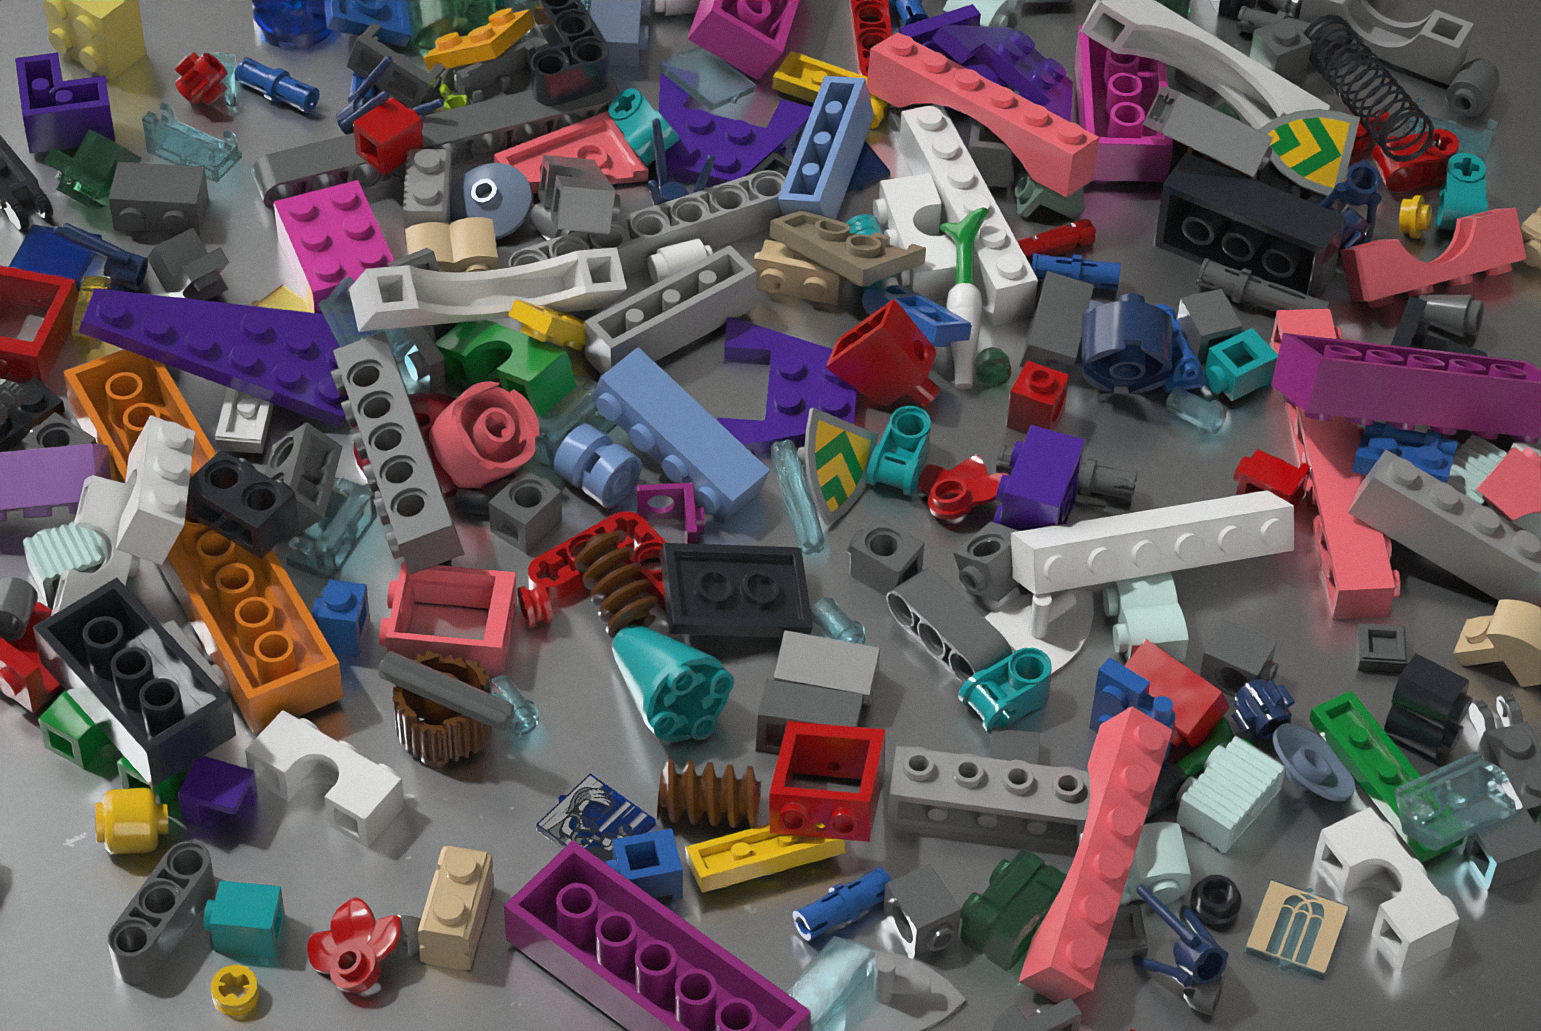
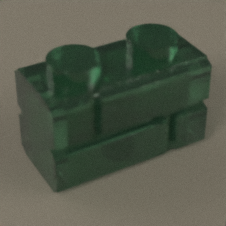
M1026 848L1022 849L1011 862L1007 859L1001 860L993 870L989 879L990 886L982 895L977 892L972 893L963 904L960 915L962 919L960 939H962L965 945L980 955L985 954L988 960L1003 970H1011L1028 951L1032 937L1048 914L1067 874L1051 864L1046 865L1042 858Z

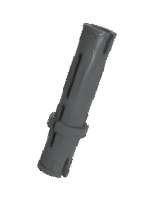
M1207 258L1204 259L1197 275L1196 285L1212 290L1222 288L1225 295L1232 297L1233 302L1241 304L1244 301L1277 313V310L1329 309L1330 306L1329 301L1314 298L1302 292L1252 275L1251 270L1243 268L1240 271Z
M1001 445L997 460H1000V463L996 464V473L1011 475L1013 468H1009L1013 447ZM1088 458L1086 462L1081 464L1078 489H1081V494L1087 496L1095 492L1132 501L1136 487L1134 482L1137 481L1138 472L1098 465V460Z

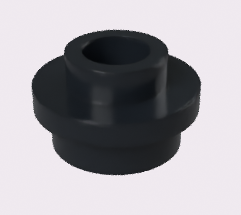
M1209 875L1203 878L1194 886L1190 897L1193 912L1200 919L1212 924H1224L1233 920L1238 915L1242 903L1241 894L1235 883L1223 875ZM1209 900H1217L1222 904H1214Z

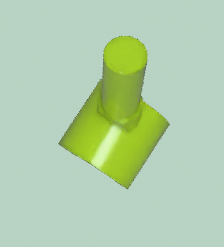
M444 83L438 86V91L445 100L443 105L445 111L469 105L466 95L455 96Z

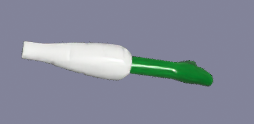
M984 207L970 212L959 223L947 222L940 225V229L956 243V285L948 293L947 309L971 322L972 325L969 340L950 342L955 367V387L962 390L970 389L973 386V364L980 333L982 300L980 291L973 285L974 241L989 212Z

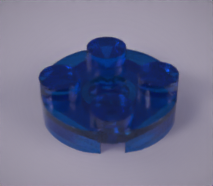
M252 0L255 32L264 42L272 46L280 47V41L293 43V49L307 48L326 39L332 29L327 28L324 0ZM290 13H301V15L296 17Z

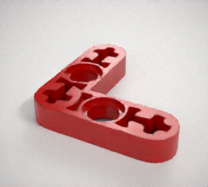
M631 511L615 513L536 557L528 567L529 590L534 588L535 583L541 581L547 590L550 602H554L584 586L582 582L584 573H580L574 565L576 557L572 556V552L582 542L601 533L624 530L627 538L618 548L628 546L634 548L635 543V554L625 562L626 565L632 563L641 564L648 558L660 559L662 545L667 542L639 514ZM634 533V541L628 535ZM643 567L642 572L634 579L636 581L648 579L651 586L646 592L650 596H656L659 600L658 605L667 612L662 570H648ZM558 576V579H557V580H555V581H552V580H551L552 578H555V577Z

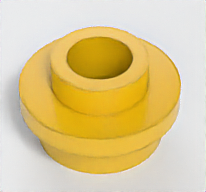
M1415 195L1413 199H1403L1399 214V228L1401 233L1410 234L1411 238L1419 239L1423 230L1428 231L1430 229L1432 208L1431 205L1425 204L1422 195Z

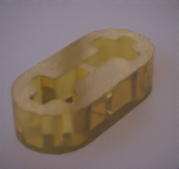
M83 277L72 325V339L76 349L99 350L102 341L81 334L78 331L94 288L111 290L108 277Z

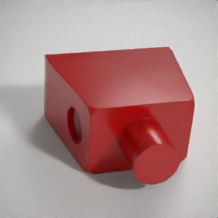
M895 299L838 338L826 365L829 371L881 406H889L907 394L923 408L930 404L940 391V387L928 377L937 354L935 347Z

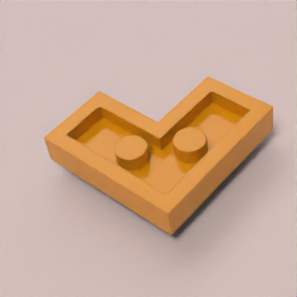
M511 8L503 9L490 15L488 18L490 22L486 26L471 31L467 36L460 37L457 32L440 37L435 41L436 47L423 57L428 71L430 72L437 63L444 65L445 69L496 59L536 25L530 9L513 13Z

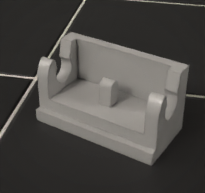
M784 631L774 680L863 694L862 705L870 706L879 672L880 648Z

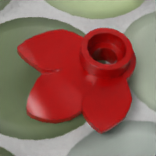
M973 455L949 471L937 465L927 464L919 477V487L929 497V509L934 516L940 519L955 520L966 515L974 506L995 501L1002 475L1009 474L995 473L988 475L981 457Z
M353 897L336 910L331 920V930L320 931L310 935L307 943V953L314 969L319 973L329 974L331 981L340 990L362 993L370 989L377 982L381 970L379 962L392 953L398 945L401 936V919L398 915H390L376 921L369 905L362 899Z

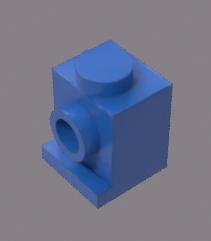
M329 579L327 586L322 591V598L317 597L315 599L312 617L334 654L353 657L360 656L370 622L367 584Z
M672 828L612 839L613 860L605 861L608 866L653 898L672 895L673 900L683 898V868Z

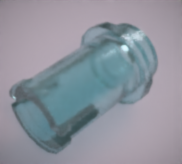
M1180 386L1174 388L1166 402L1168 405L1165 407L1166 413L1173 414L1198 426V431L1202 434L1209 432L1216 434L1226 419L1227 412L1221 408L1219 401L1212 400L1208 402Z
M825 597L819 600L811 608L812 621L830 639L865 644L866 635L864 634L863 625L859 621H852L832 597L830 599Z
M500 675L492 679L491 681L496 685L500 693L497 694L490 685L491 694L515 706V715L513 721L506 729L507 732L523 736L533 731L539 722L538 707L533 701L526 700L510 676Z

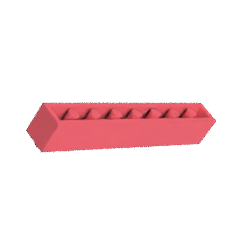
M1330 309L1277 310L1271 338L1272 348L1277 354L1279 353L1283 333L1342 340L1341 328L1339 326L1334 327ZM1283 395L1298 466L1300 467L1302 463L1311 466L1305 498L1332 620L1388 617L1393 598H1398L1400 595L1399 573L1397 570H1391L1389 562L1392 553L1391 538L1348 513L1360 484L1367 476L1352 472L1355 455L1364 434V428L1358 427L1357 424L1347 421L1346 417L1332 415L1331 421H1318L1304 416L1302 408L1287 403L1285 401L1286 396Z

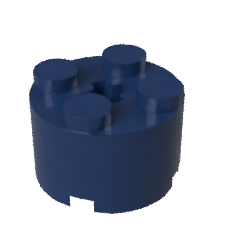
M1135 293L1124 294L1118 298V302L1089 308L1083 312L1082 367L1083 377L1090 385L1108 392H1114V385L1128 386L1129 393H1142L1154 390L1169 380L1170 370H1172L1173 328L1170 314L1155 305L1145 303V298Z

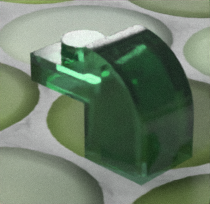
M89 129L73 158L51 147L43 163L58 171L54 178L60 181L56 190L89 208L100 209L109 204V195L117 163H140L142 158Z

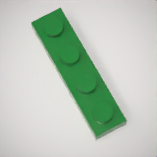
M1352 690L1311 709L1309 717L1311 724L1422 863L1463 844L1466 831Z

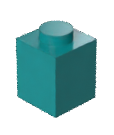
M220 880L215 900L208 899L204 911V930L211 931L214 951L276 957L285 917L281 886Z

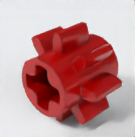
M193 52L190 56L187 55L174 68L181 75L175 81L177 90L186 100L197 105L203 100L207 105H210L228 89L221 82L227 76L225 67L216 57L209 53H203L199 57Z

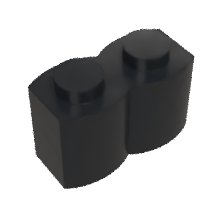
M1415 653L1396 683L1391 700L1392 706L1384 725V731L1389 737L1437 761L1443 750L1451 753L1464 730V727L1459 724L1467 714L1473 700L1471 696L1467 695L1469 680Z

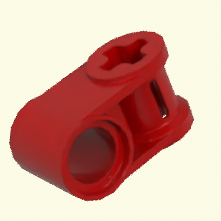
M1434 129V138L1431 145L1422 155L1414 160L1407 162L1393 161L1383 153L1378 145L1372 151V159L1386 188L1392 193H1404L1412 189L1441 186L1446 180V168L1449 159L1457 154L1459 149V140L1454 133L1448 130ZM1428 131L1424 132L1423 136L1407 149L1389 152L1399 156L1410 155L1416 152L1425 143ZM1420 133L1408 135L1397 142L1387 143V146L1394 148L1405 146L1413 142ZM1392 136L1387 139L1398 138L1399 136Z

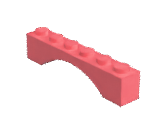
M897 32L870 48L867 79L869 93L897 108L911 104L932 103L947 106L971 116L988 127L1005 142L1021 161L1032 180L1066 198L1093 180L1099 137L1086 131L1080 125L1069 122L1048 111L1045 107L1013 93L1009 88L1002 87L979 75L976 71L961 66L946 58L945 55L913 41L909 36Z
M1133 706L1102 723L1099 727L1087 765L1090 775V802L1083 835L1062 888L1045 919L1032 937L1018 981L1057 1004L1070 997L1073 1000L1092 991L1172 734V729Z

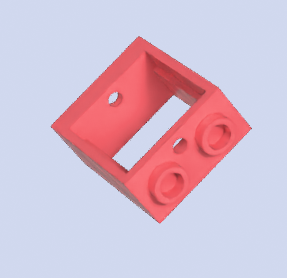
M402 562L398 581L391 580L389 583L387 606L388 609L392 610L390 618L383 617L381 620L379 645L387 647V652L393 651L414 661L417 660V654L426 656V651L429 650L433 654L442 655L443 659H446L448 655H452L453 660L462 657L464 663H466V659L472 662L478 660L480 667H485L486 675L504 677L517 606L516 572L435 565L410 574L406 562ZM414 602L489 609L484 640L408 633Z

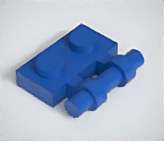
M1374 421L1372 426H1365L1364 434L1355 455L1352 472L1367 475L1383 452L1388 450L1398 457L1408 460L1414 466L1441 482L1448 483L1459 441L1441 437V432L1427 429V433L1398 429L1388 425V421L1385 424Z
M1109 657L1098 669L1089 728L1098 734L1102 723L1133 706L1173 730L1176 719L1175 712L1172 709L1173 702L1166 696H1159L1157 698L1149 694L1150 681ZM1169 740V743H1168V747H1167V750H1166V753H1165L1164 760H1165V759L1168 757V755H1169L1170 745H1171L1170 740Z

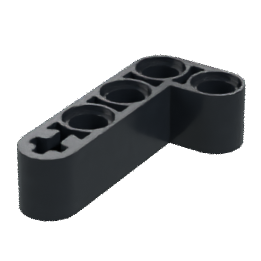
M524 0L527 9H530L534 21L550 46L536 52L531 59L532 93L534 99L543 105L555 106L604 90L610 81L609 48L581 0Z

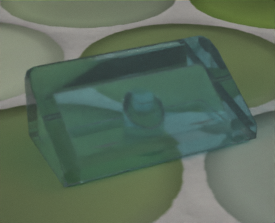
M834 936L786 993L811 1010L810 1031H822L875 968V951L865 945Z

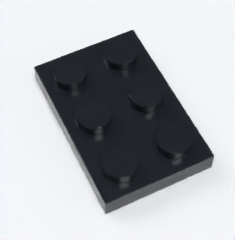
M663 543L660 550V562L669 634L783 637L784 631H791L810 635L813 623L801 547Z

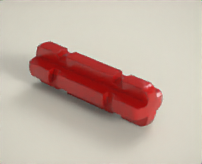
M1082 219L1071 223L1072 228L1069 225H1064L1035 235V240H1033V237H1028L1017 242L1029 264H1032L1033 253L1056 256L1076 249L1075 244L1078 247H1083L1094 243L1096 240L1095 226L1092 225L1089 219Z

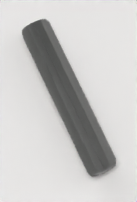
M393 651L387 652L383 660L380 661L378 667L379 676L383 680L500 731H505L513 721L515 706L510 702Z

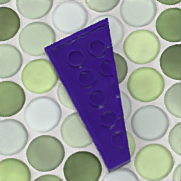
M94 288L78 331L81 334L341 428L345 419L341 402L349 400L348 395L340 397L332 378L331 371L338 369L333 350L370 337L372 331L359 332L356 318L97 288Z

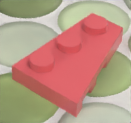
M608 111L494 154V163L511 165L525 175L530 183L532 193H538L543 155L595 160L612 185L648 181L649 171L641 158L624 139L623 132L611 118Z

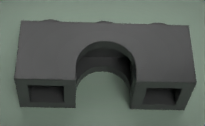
M543 155L538 198L544 207L552 208L551 220L555 227L560 230L610 234L611 221H617L619 218L620 195L615 194L612 184H610L595 160Z

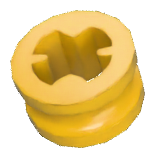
M228 965L221 968L211 981V994L216 1009L230 1016L243 1015L253 1009L259 999L258 982L254 972L242 965ZM230 984L237 988L243 986L245 995L237 998L233 993L227 995L225 987Z

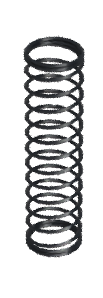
M1327 15L1313 21L1304 31L1307 38L1316 26L1323 22L1326 23L1315 30L1309 39L1311 42L1325 26L1342 24L1345 28L1341 27L1331 30L1321 38L1316 45L1313 57L1310 52L1309 61L1311 65L1322 75L1323 79L1335 91L1336 95L1341 98L1349 111L1354 116L1360 117L1359 122L1363 128L1368 131L1370 137L1375 140L1376 144L1381 147L1383 153L1388 158L1396 162H1407L1422 155L1429 148L1434 138V125L1431 119L1425 115L1424 111L1419 109L1417 103L1412 100L1411 96L1392 77L1390 71L1385 69L1383 63L1371 52L1364 41L1358 37V34L1352 30L1345 19L1337 15ZM1339 31L1347 32L1346 36L1337 38L1328 45L1321 59L1317 58L1319 47L1327 37ZM1345 40L1341 49L1336 51L1331 57L1325 58L1333 45ZM1350 47H1356L1354 53L1345 57L1337 67L1331 68L1332 62L1341 58ZM1362 54L1360 61L1350 66L1343 75H1337L1339 69L1347 66L1356 55ZM1369 62L1368 67L1355 75L1351 82L1344 83L1347 76L1353 74L1363 63ZM1375 70L1373 77L1363 82L1357 90L1350 91L1353 84L1362 80L1369 71ZM1330 71H1335L1334 75H1330ZM1342 78L1340 83L1336 82V79ZM1382 78L1380 85L1370 90L1364 98L1357 99L1359 92L1367 89L1375 79ZM1348 86L1347 91H1344L1343 87ZM1389 86L1387 92L1378 97L1371 106L1364 107L1367 99L1373 97L1382 87ZM1355 94L1353 99L1349 95ZM1395 94L1393 101L1385 105L1379 113L1371 115L1374 107L1381 104L1389 95ZM1357 102H1361L1360 107L1356 106ZM1402 102L1400 109L1392 113L1386 121L1377 123L1382 114L1388 112L1394 104ZM1363 110H1368L1367 115L1363 114ZM1416 117L1412 128L1407 133L1398 138L1387 139L1389 133L1400 129L1409 118ZM1369 118H1375L1374 123L1369 122ZM1420 118L1423 119V128L1413 142L1396 148L1387 146V143L1397 142L1407 137L1416 128ZM1404 120L1400 125L1393 128L1397 123ZM1428 125L1427 139L1419 150L1405 156L1394 155L1389 152L1405 150L1414 145L1423 136ZM1376 126H1382L1381 130L1377 131Z

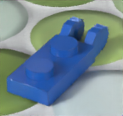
M890 285L885 290L877 286L868 287L863 291L862 306L867 310V313L872 315L895 299L934 347H948L950 342L967 341L970 339L971 322L919 293H914L905 287H901V285Z

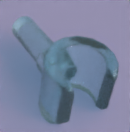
M215 52L213 56L222 63L227 71V76L223 79L224 84L228 87L225 91V104L229 107L235 106L236 55Z

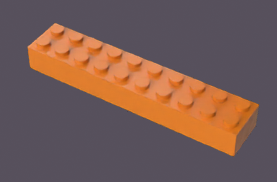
M123 349L63 371L70 408L82 430L95 437L97 444L108 445L111 480L125 483L129 454L150 415L168 422L178 423L182 427L195 431L190 478L216 454L163 363ZM186 505L184 526L163 564L158 565L213 664H217L224 672L229 683V692L253 735L262 732L282 710L294 717H298L342 699L343 690L339 661L273 549L262 559L188 516Z

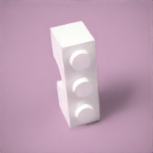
M931 173L880 181L879 199L873 201L874 217L878 219L879 224L884 226V235L890 236V245L905 250L911 244L926 247L925 263L898 273L896 275L898 285L906 287L914 293H919L930 300L948 298L949 291L956 285V243L949 235L929 236L939 234L942 202Z
M150 415L129 454L125 484L133 485L134 488L128 504L120 517L116 544L117 550L160 565L163 564L184 526L195 431L182 427L178 423L168 422Z
M94 475L85 479L74 526L97 533L105 544L106 557L103 565L95 573H83L71 569L61 573L51 616L116 577L125 586L128 576L135 577L141 558L116 549L120 517L131 497L133 485Z
M284 710L277 715L245 750L248 769L254 770L256 783L288 802L300 789L309 784L325 783L333 786L324 796L328 825L366 848H369L404 808L402 779L392 768L385 764H375L360 755L349 743L345 741L337 742L320 732L311 721L304 718L297 719Z
M1371 807L1321 830L1314 859L1342 895L1360 887H1373L1383 891L1390 897V900L1379 906L1372 934L1401 971L1452 945L1460 920L1454 904L1447 896L1441 895L1428 879L1426 870L1420 861L1411 858L1399 843L1393 827L1389 823L1382 821Z

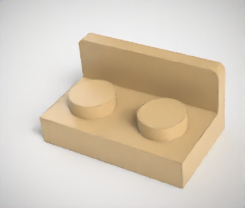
M765 239L762 251L757 252L753 259V268L757 271L756 289L838 305L846 277L835 271L820 267L816 261L801 253L790 251L781 242Z

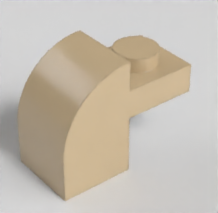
M1499 600L1492 616H1480L1466 620L1453 654L1461 666L1504 661L1521 687L1540 685L1541 608L1519 600Z

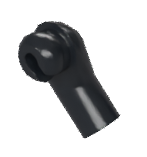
M511 474L486 485L481 491L458 488L455 496V511L489 515V502L516 475Z

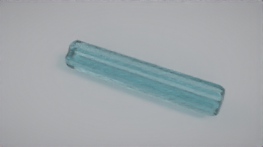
M788 439L783 442L776 441L771 445L772 452L770 456L798 545L805 555L819 554L824 550L825 537L795 444Z

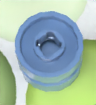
M582 424L571 431L561 443L554 459V470L573 486L583 487L586 495L605 508H612L621 503L635 487L642 470V461L622 445L613 444L610 437L591 424Z

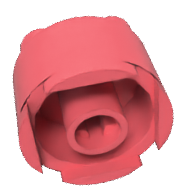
M491 381L477 383L468 388L445 408L430 428L429 440L432 443L435 456L442 468L451 476L453 483L459 488L471 489L473 487L482 489L494 481L511 475L533 456L536 448L534 449L536 437L539 436L538 418L527 399L514 389L509 392L497 387L500 383Z

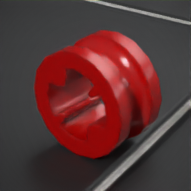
M543 582L535 583L534 588L531 590L526 589L525 586L518 587L519 606L527 628H534L536 622L541 620L545 624L552 623V608Z

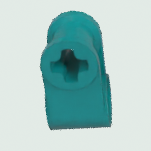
M630 88L620 92L609 105L608 112L623 132L624 139L647 166L656 160L652 128L653 119L658 118L661 122L665 151L680 140L678 134L657 109L654 110L637 89Z
M1458 153L1449 159L1446 168V180L1442 183L1439 192L1437 229L1455 232L1457 219L1485 212L1488 207L1486 166L1481 158L1470 153Z
M905 406L894 411L880 443L876 445L867 469L866 483L875 485L877 482L903 489V494L913 495L923 465L929 454L931 419L925 410L916 406Z
M1033 647L1019 649L990 668L972 675L960 688L958 698L963 705L971 706L983 719V728L989 734H991L992 728L1007 729L1015 721L1047 703L1050 695L1051 660L1042 650Z

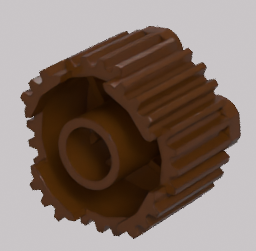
M430 650L426 651V656L416 655V662L491 694L490 677L486 675L485 667H480L478 660L472 662L466 659V663H464L462 657L453 660L452 655H448L446 659H443L442 655L433 654ZM397 685L393 687L392 702L396 735L400 738L401 745L405 744L408 752L413 750L415 757L420 756V760L425 766L442 767L451 758L455 761H459V756L468 758L470 751L476 753L478 748L489 744L493 727Z

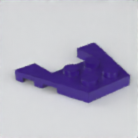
M943 25L932 38L934 42L960 64L972 56H976L1015 91H1019L1023 98L1041 105L1048 111L1071 122L1073 81L1066 76L1067 72L1059 62L1052 58L1046 59L1035 49L1033 40L1025 33L1014 31L1008 27Z
M662 69L660 72L659 113L680 137L679 141L665 151L668 177L696 184L708 155H713L715 162L705 187L711 188L748 176L772 152L777 153L780 149L787 150L795 143L796 135L805 128L813 107L781 99L766 128L752 125L743 120H733L708 113L704 110L689 108L698 91V77Z
M727 317L724 359L770 362L765 420L717 418V421L748 450L752 449L753 455L770 452V446L795 442L797 447L805 446L810 408H815L854 424L856 388L826 368L833 349L743 320Z

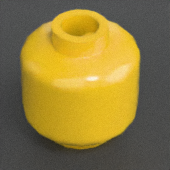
M149 788L108 790L103 797V802L95 803L96 843H104L106 850L114 855L152 852L157 847L158 835L168 834L167 804H157L156 795Z

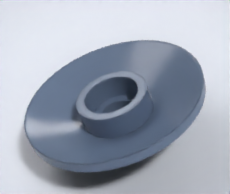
M489 163L478 166L464 174L453 187L450 193V219L452 222L472 217L493 219L495 240L504 238L516 231L530 213L533 203L530 183L521 171L511 165ZM491 192V194L488 197L481 198L486 193Z
M1292 723L1282 724L1276 729L1273 734L1274 747L1287 768L1286 775L1292 784L1303 791L1311 790L1332 801H1346L1353 795L1355 791L1353 775L1324 739L1314 732Z

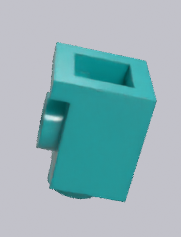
M1251 328L1209 348L1204 373L1205 381L1212 392L1218 394L1223 391L1231 401L1262 386L1267 390L1272 387L1271 384L1278 354Z

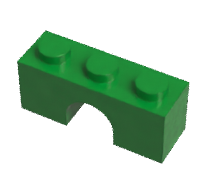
M485 319L460 322L435 342V345L445 359L446 380L470 388L477 383L500 378L503 389L509 392L514 389L522 394L531 404L537 417L544 415L577 387L571 368L572 362L566 350L501 326L494 321Z
M66 690L39 718L45 748L82 769H85L99 754L106 751L119 750ZM124 755L117 764L122 789L149 788L156 795L157 804H167L168 808L179 796L178 792L194 762L155 787H152Z

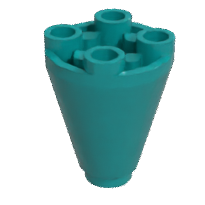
M633 624L621 629L613 640L612 650L618 668L645 725L658 739L668 742L685 741L692 737L696 740H703L709 737L716 728V719L727 703L729 692L734 686V677L715 657L650 628Z

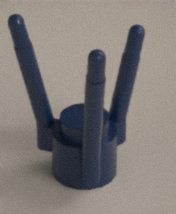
M386 56L376 66L361 86L347 97L348 104L337 112L336 120L338 126L345 135L354 133L353 122L381 105L389 97L387 91H382L373 98L365 97V95L392 63L391 56ZM437 99L412 109L420 116L442 107L444 101Z
M658 118L652 120L659 188L655 180H650L648 183L654 206L689 195V192L682 184L668 182L661 122ZM713 155L707 156L692 193L704 190L715 162Z
M1361 160L1360 163L1352 165L1341 183L1336 184L1332 192L1319 204V206L1328 209L1339 198H1343L1346 203L1352 206L1366 204L1368 206L1366 221L1371 225L1365 233L1368 239L1373 236L1377 208L1382 200V196L1377 192L1381 183L1378 171L1372 165H1369L1366 160Z
M64 223L63 228L60 226L54 228L53 231L56 235L107 257L103 275L110 278L111 283L76 282L77 292L93 293L94 288L127 292L128 288L135 291L141 288L148 269V258L127 252L69 223Z
M1138 885L1136 892L1180 938L1175 943L1173 949L1177 968L1141 956H1136L1133 959L1134 964L1146 970L1173 978L1185 988L1191 986L1194 980L1203 985L1217 980L1225 970L1229 956L1228 952L1216 943L1188 905H1182L1180 911L1195 933L1188 929L1144 885Z

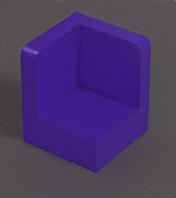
M207 756L196 760L178 792L183 822L202 827L211 809L234 814L241 803L254 806L258 798L254 770Z

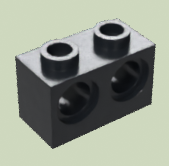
M222 449L189 479L186 504L188 516L261 559L299 523L295 492L285 482L271 479L256 470L249 461L243 458L237 459Z

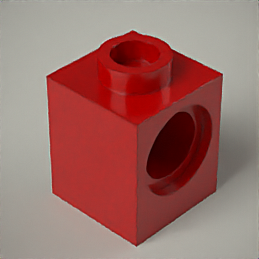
M1027 360L1010 390L1006 427L1024 434L1028 433L1031 425L1054 431L1065 412L1069 375Z

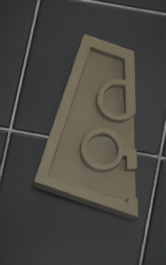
M805 210L770 221L769 236L786 245L790 251L801 253L816 261L820 267L831 269L848 278L850 283L857 286L872 285L875 281L925 263L926 247L916 244L909 245L906 250L890 245V236L876 232L871 236L856 235L850 233V225Z

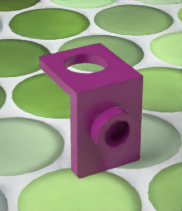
M693 483L637 485V514L645 520L684 518L686 543L697 544V535H705L704 507H695ZM660 495L673 499V503L664 508H655L647 503L652 497Z

